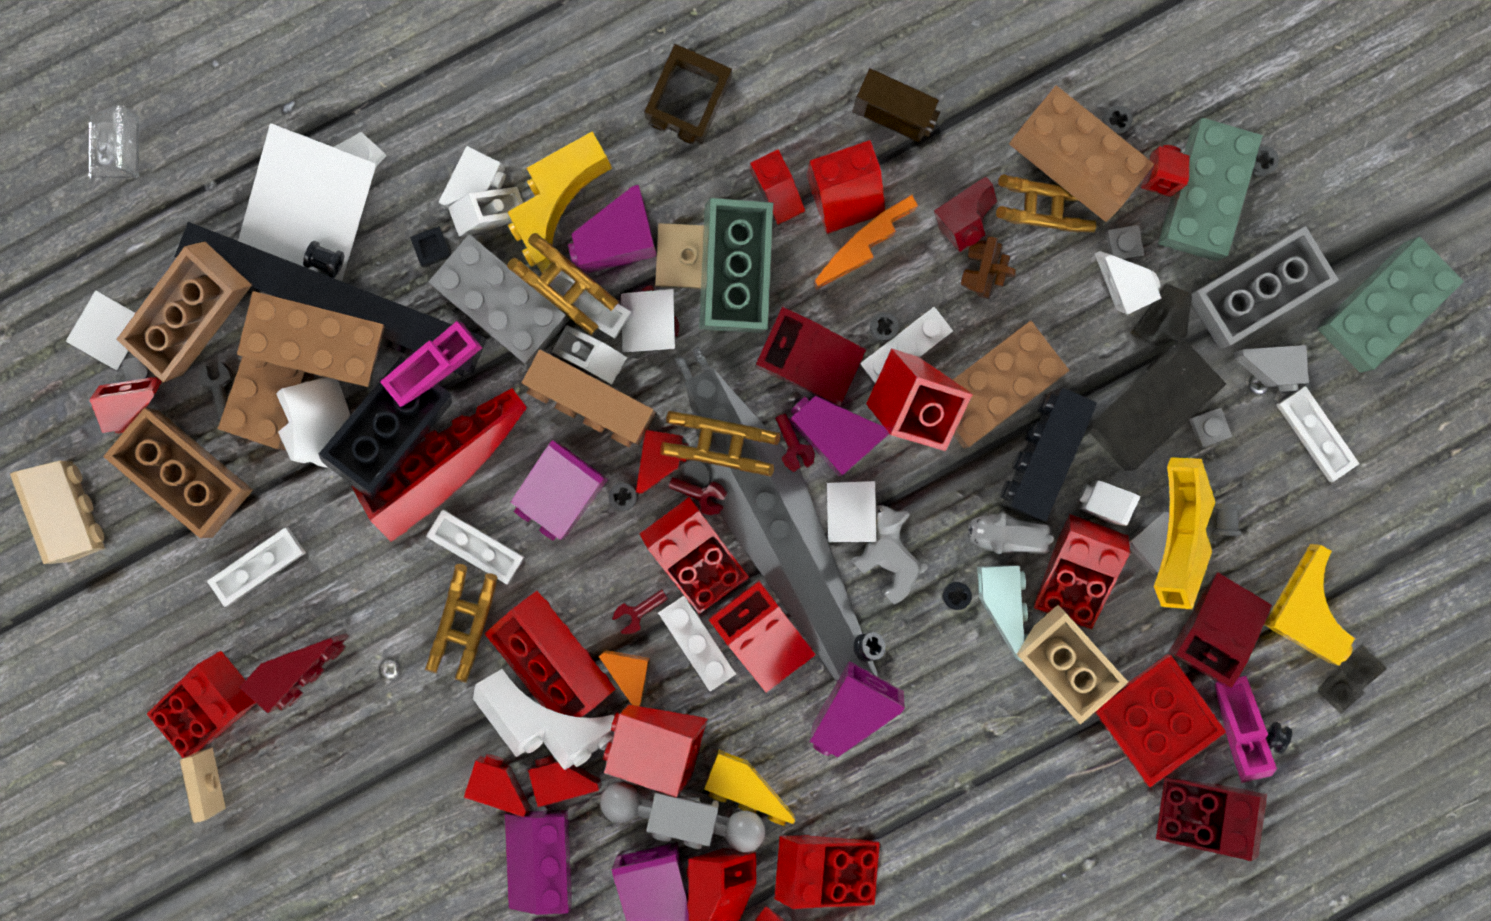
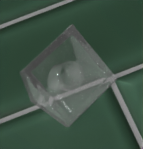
M114 105L89 116L90 178H139V116L124 106Z

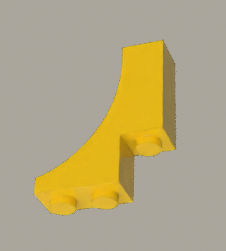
M593 131L527 167L532 177L527 183L535 197L508 211L512 223L508 224L510 231L516 241L522 239L527 248L522 250L529 265L531 267L537 265L542 273L551 264V261L528 243L529 237L533 233H537L553 246L557 224L567 205L582 188L612 169Z
M1170 457L1167 465L1170 494L1168 532L1163 559L1154 583V589L1161 607L1193 609L1212 554L1206 528L1215 505V498L1202 459Z

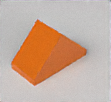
M609 650L604 651L599 658L632 705L640 706L650 658Z

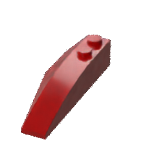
M511 388L477 407L476 413L470 417L461 415L452 420V426L440 433L434 430L426 434V440L417 445L373 500L354 486H351L369 520L390 542L404 534L426 515H429L458 490L486 462L506 438L527 408L514 389Z

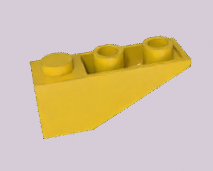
M718 749L704 790L709 791V797L721 802H726L727 799L739 803L738 808L743 811L756 813V810L768 814L767 819L779 825H785L786 822L794 824V813L748 760Z

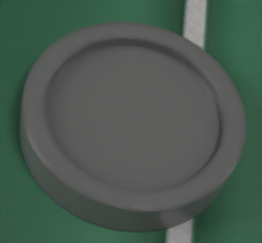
M689 460L682 467V478L685 482L704 488L712 480V471L707 463Z

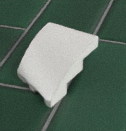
M324 377L282 388L276 395L289 423L278 433L290 460L301 463L312 462L317 466L327 467L321 462L318 453L350 417L338 380Z

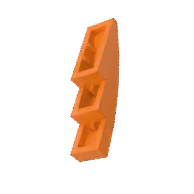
M913 195L885 210L859 230L833 256L815 279L814 286L816 290L870 263L874 257L870 248L893 237L896 230L892 223L911 214L918 207Z

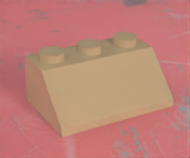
M56 461L10 473L43 564L72 562L105 549L103 530L99 524L95 523L92 515V501L84 493L80 483L82 482V474L72 461Z
M1059 605L1034 625L1017 653V656L1080 725L1129 683Z

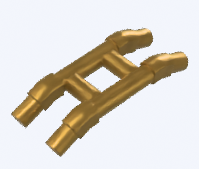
M1006 174L999 177V186L1013 192L1025 193L1024 210L999 206L996 210L998 218L1014 224L1060 229V231L1095 232L1096 220L1063 217L1064 200L1079 201L1063 187L1029 181L1028 179L1012 177ZM1038 195L1052 197L1051 215L1036 213Z
M533 233L529 237L528 243L550 260L551 264L540 277L516 258H512L508 262V269L534 288L588 334L592 335L599 326L578 309L574 302L584 290L610 311L617 306L619 301L540 235ZM561 271L575 281L564 296L550 286L551 282Z
M674 411L667 413L666 422L668 424L701 430L697 448L663 442L660 449L661 455L739 469L769 477L772 476L774 472L773 464L741 457L744 438L778 445L780 433ZM713 432L732 436L728 454L709 451Z
M456 564L438 631L424 670L437 673L448 641L465 646L455 680L467 683L493 602L498 577L492 573L486 574L478 604L460 599L465 585L467 566ZM456 611L474 616L469 634L451 629Z

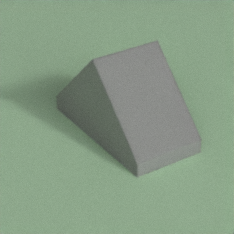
M1156 512L1129 535L1130 549L1147 569L1155 575H1158L1163 559L1168 532L1169 512Z

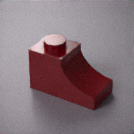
M985 176L934 210L939 229L959 252L968 246L976 244L980 238L985 236L982 224L988 210L997 203L993 184Z

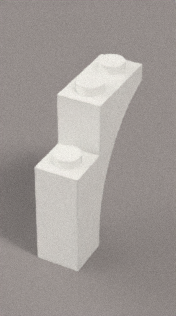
M503 669L475 685L473 700L516 757L525 751L527 753L535 751L544 742L562 768L566 770L573 764L576 767L582 765L590 758L592 752L598 748L605 750L607 744L613 741L615 733L611 731L613 715L579 718L554 712L526 696L509 679Z

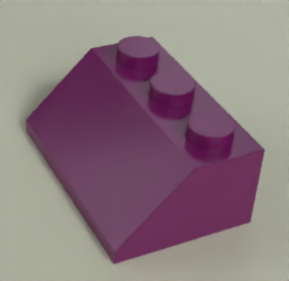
M568 810L528 811L524 817L510 812L505 813L509 909L535 915L569 913L572 906Z

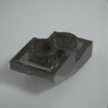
M1362 643L1351 653L1346 661L1342 662L1329 675L1317 691L1342 714L1365 694L1363 689L1387 668Z

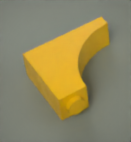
M1310 544L1264 625L1324 661L1340 666L1341 662L1346 661L1353 650L1352 643L1355 638L1337 623L1326 602L1324 572L1332 551L1322 545Z

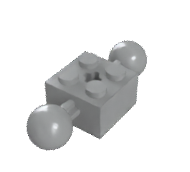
M615 782L609 785L601 795L600 806L606 818L615 823H626L635 816L648 818L649 822L646 832L653 833L652 837L658 840L671 841L672 837L684 840L683 844L688 847L701 849L703 845L710 846L712 834L724 836L733 849L739 852H751L762 844L765 837L764 823L757 814L751 811H739L730 818L717 815L719 801L709 797L706 793L683 788L677 798L656 791L654 800L640 797L638 790L630 783Z

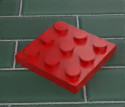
M1170 654L1165 655L1129 681L1095 711L1097 717L1148 787L1156 784L1226 733L1223 726Z

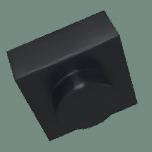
M440 226L410 237L419 263L423 268L446 260L451 256Z

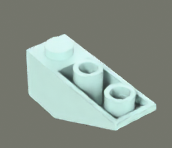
M1019 565L977 567L979 599L1014 657L1022 661L1017 656V653L1028 634H1024L1023 622L1028 620L1027 604L1022 603L1021 590L1026 589L1025 573L1020 571Z

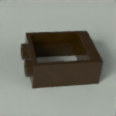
M674 44L644 111L645 118L649 121L648 125L662 132H665L666 129L678 133L677 138L686 143L694 144L696 141L703 144L732 79V68ZM676 66L717 83L698 127L657 109Z
M869 68L860 87L852 110L853 113L920 143L923 134L928 137L930 136L941 113L936 110L939 99Z

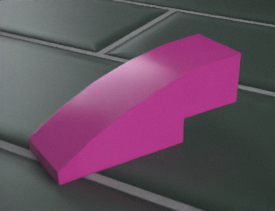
M456 321L434 341L429 340L380 382L398 405L402 407L460 367L480 351L482 346L463 323Z
M1239 677L1232 688L1223 686L1218 682L1215 683L1224 728L1241 783L1273 776L1277 767L1266 740L1268 733L1247 677Z

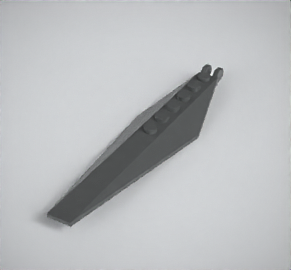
M699 346L693 349V355L704 371L698 376L692 377L689 366L682 356L675 358L686 379L685 386L692 415L768 430L713 368L710 369ZM696 429L697 435H698V439H699V435H700V430H701V429ZM713 432L709 451L728 454L732 436ZM744 438L741 457L773 464L774 472L770 477L707 463L712 471L711 482L714 481L721 484L728 492L724 500L712 496L714 503L724 507L719 514L834 679L838 681L849 661L879 677L873 661H861L855 655L854 641L862 634L801 470L799 468L796 472H792L784 465L781 459L786 454V449L780 443L773 445Z

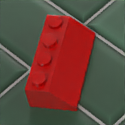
M538 590L515 606L484 633L540 705L547 709L567 716L581 718L616 690L607 675L600 670L590 657L588 651L581 646L570 632L568 626L561 621L551 608L549 602L542 597Z

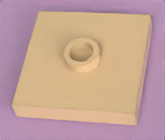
M658 223L656 287L701 289L704 225Z
M213 747L200 750L182 758L180 764L194 823L205 821L226 809Z

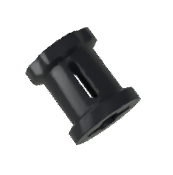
M312 241L305 252L303 266L306 268H317L327 272L329 277L336 278L342 268L345 255L340 250L334 252L321 247L319 242Z

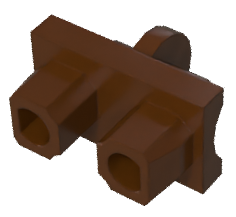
M988 236L987 241H978L969 247L968 257L971 260L982 262L979 271L964 270L961 285L966 289L976 292L980 298L990 299L993 283L995 286L1003 287L1005 277L1013 278L1016 274V269L1008 267L1011 256L1001 255L1003 245L998 243V238Z

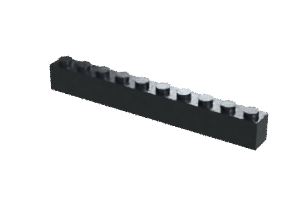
M191 222L187 223L174 256L177 258L185 246L206 242L252 285L247 291L248 293L252 294L253 291L261 293L262 291L274 297L383 324L385 328L382 339L388 340L386 347L401 353H405L406 348L417 351L429 340L434 341L452 326V324ZM470 332L482 346V349L454 370L453 373L463 376L464 371L474 373L487 340L483 336Z

